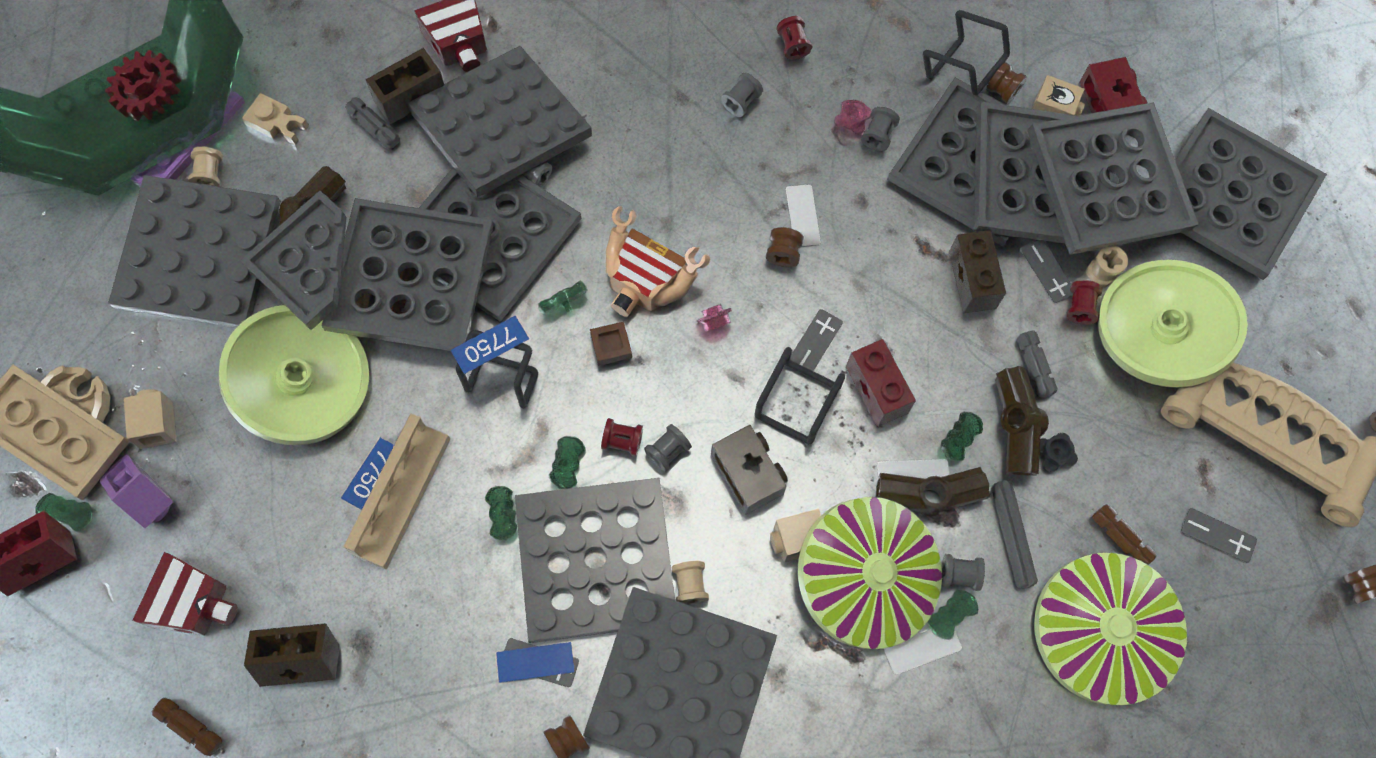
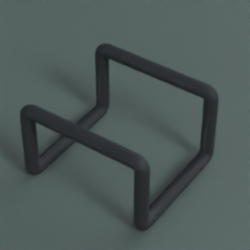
M958 10L955 13L958 39L945 55L931 50L923 52L926 77L933 79L945 63L969 71L971 91L974 96H977L1010 56L1008 27L1003 23ZM962 18L1002 31L1004 53L979 85H977L974 66L951 58L965 38ZM930 58L939 60L933 69L931 68Z
M478 330L470 331L465 342L483 332ZM521 343L514 347L515 349L525 351L521 363L498 356L490 360V362L518 369L513 387L519 406L524 409L527 407L538 377V370L528 365L532 355V348L527 344ZM457 363L456 373L465 392L469 393L472 391L481 366L473 369L467 380L466 375ZM525 372L531 373L523 395L521 383Z
M787 347L756 403L754 415L758 420L806 444H812L838 391L843 385L845 374L840 373L834 382L791 361L792 349ZM784 365L832 388L808 436L762 414L763 405Z

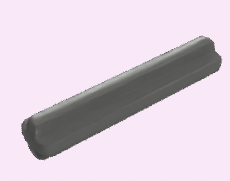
M1011 481L994 483L991 489L1016 586L1018 588L1034 586L1037 584L1038 579L1013 484Z

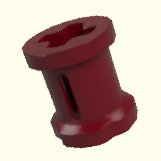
M800 16L787 17L780 21L776 28L777 33L783 38L785 44L784 55L789 60L801 59L810 54L813 48L811 41L806 38L804 32L805 22Z
M1083 280L1075 281L1071 284L1070 291L1073 293L1072 304L1066 314L1069 321L1084 325L1094 324L1098 321L1099 314L1096 311L1097 299L1101 296L1103 289L1099 283Z
M608 418L603 432L601 449L606 451L608 448L628 451L631 456L637 457L642 440L643 425L638 424L636 427L617 424L614 422V419ZM617 435V436H622V437H626V438H630V439H623V438H619V437H615V436Z

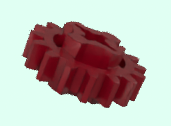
M148 50L145 56L136 51L132 60L125 56L122 67H113L116 75L107 77V81L112 85L105 89V92L111 97L108 100L109 103L125 118L131 116L135 121H139L142 114L148 120H151L153 112L156 110L160 114L165 113L163 106L175 103L170 97L172 94H180V89L175 84L182 81L177 74L178 69L162 53L156 55L152 50Z

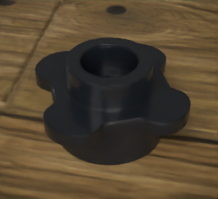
M1058 433L1050 439H1040V452L1045 460L1043 465L1047 471L1055 472L1058 467L1064 465L1074 466L1077 463L1078 456L1075 453L1074 444L1067 434ZM1054 450H1059L1060 455H1056L1054 453Z

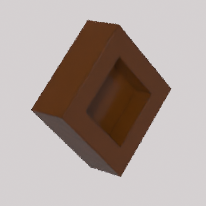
M624 321L590 329L598 366L632 358Z

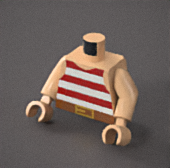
M622 206L614 209L612 219L617 226L612 228L606 248V273L610 277L611 288L619 293L611 304L613 310L622 316L628 317L636 304L648 311H653L658 305L665 306L683 298L698 276L697 269L706 267L710 262V256L704 255L700 263L697 264L694 256L698 252L699 247L690 248L684 258L633 228L628 233L626 231L627 226L632 225L636 220L635 211L631 210L628 221L623 222L620 219Z

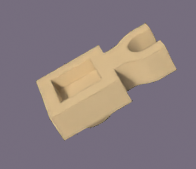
M262 93L258 95L242 117L245 125L271 138H274L279 132L293 145H296L298 138L290 130L294 127L306 130L309 126L306 119L298 115H291L288 106Z

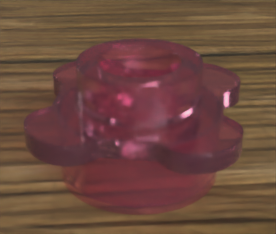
M859 100L843 101L840 115H837L834 119L835 125L839 128L845 127L850 129L854 134H862L865 131L864 124L866 120L871 118V109Z
M721 304L701 311L703 318L696 322L697 324L702 323L705 332L717 329L731 323L728 313L732 309L723 310Z

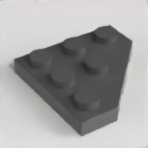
M321 191L316 193L240 260L310 330L315 328L338 307L347 219L343 211Z

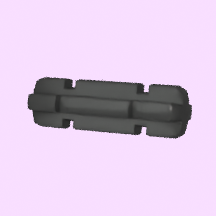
M354 97L351 101L347 102L345 106L347 113L354 120H358V123L375 139H379V142L386 149H393L400 142L398 133L392 127L387 126V123L370 107H366V104L360 98Z
M1032 330L1020 334L1017 341L1020 350L1025 351L1023 358L1031 380L1036 381L1034 388L1037 396L1045 398L1054 395L1058 388L1054 378L1049 376L1052 372L1043 348L1038 347V344L1041 342L1037 332Z

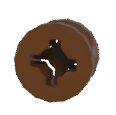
M1004 62L989 81L986 90L990 93H998L1001 95L1002 101L1009 104L1023 87L1027 76L1023 73H1015L1012 71L1011 65Z
M778 227L771 230L769 240L772 245L767 249V261L781 267L797 266L800 260L798 248L802 246L804 236L799 231L786 227Z
M1376 565L1343 576L1345 582L1351 585L1355 592L1353 599L1356 604L1376 598Z
M571 715L563 719L561 726L556 729L549 728L543 732L558 758H571L577 752L584 753L590 749Z

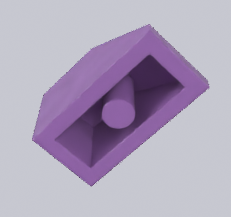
M127 453L99 479L110 499L144 529L149 524L160 521L167 514L169 506L173 503L166 491Z

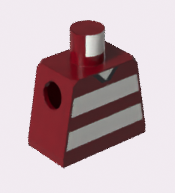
M442 0L414 10L421 33L444 65L449 66L459 62L462 70L465 72L480 66V60L477 55L485 53L487 47L476 0Z
M164 552L132 621L154 629L205 636L212 621L229 626L236 616L238 607L237 604L222 600L226 591L225 584L175 556Z

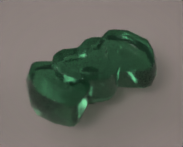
M580 280L572 287L565 288L552 297L539 302L538 309L542 314L546 315L563 306L566 312L569 313L573 310L570 302L584 295L588 291L587 286Z
M973 412L960 413L959 420L954 423L953 429L949 430L947 438L941 441V449L946 458L952 461H963L965 459V447L972 445L974 436L983 432V422L978 415Z
M564 436L557 441L558 449L555 451V461L552 463V471L548 477L551 483L559 489H569L577 484L574 471L579 467L578 457L586 451L583 442L576 436Z
M494 486L488 490L485 496V501L491 506L489 518L493 522L489 534L498 540L509 539L517 530V524L515 523L516 511L513 510V491L506 486Z
M54 493L44 495L35 507L36 514L44 510L59 523L68 524L75 532L86 528L92 520L93 510L88 502L78 503L76 500H67Z
M965 590L954 591L952 597L947 600L946 605L940 607L937 613L932 614L928 620V625L933 635L944 640L953 639L955 626L960 625L964 617L978 614L979 608L975 597Z

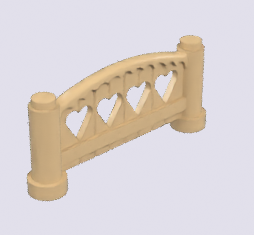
M1233 363L1221 375L1205 383L1179 387L1175 395L1169 396L1161 408V414L1171 424L1189 429L1193 428L1198 419L1201 418L1326 494L1327 497L1321 507V512L1328 520L1345 527H1355L1359 524L1364 513L1362 504L1376 477V437L1368 436L1364 440L1359 439L1336 416L1306 394L1279 379L1237 363ZM1224 379L1233 381L1236 387L1245 388L1249 394L1248 399L1227 406L1223 385ZM1261 398L1268 406L1276 407L1280 411V418L1260 426L1257 420L1255 399ZM1287 418H1295L1299 425L1308 426L1312 430V437L1295 445L1290 444ZM1324 436L1330 440L1332 445L1337 444L1341 446L1345 452L1344 457L1326 465L1323 464L1319 437Z

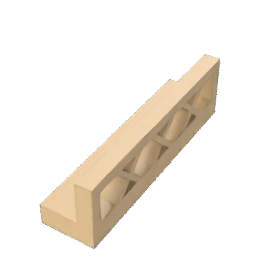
M410 413L343 546L348 552L359 559L387 570L450 441L447 434L425 426L421 417Z

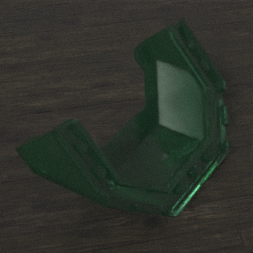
M169 0L161 35L42 97L0 87V172L16 174L31 178L32 180L77 189L99 196L220 131L244 38L222 0ZM148 50H152L156 55L162 53L178 69L177 74L182 80L180 83L175 84L180 89V94H172L170 97L175 103L173 105L165 104L163 106L165 113L160 114L157 110L154 111L151 120H148L143 114L139 121H135L131 116L125 118L108 101L111 97L105 92V89L112 85L107 81V77L116 75L113 67H122L125 56L129 60L134 59L136 51H139L143 56H145Z

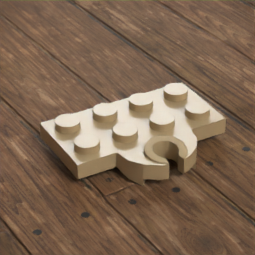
M13 364L0 379V446L83 501L130 442L102 423L109 412L111 397L107 385L96 376L91 381L89 392L83 396H77L78 386L88 381L92 375L87 369L61 365L50 371L40 382Z

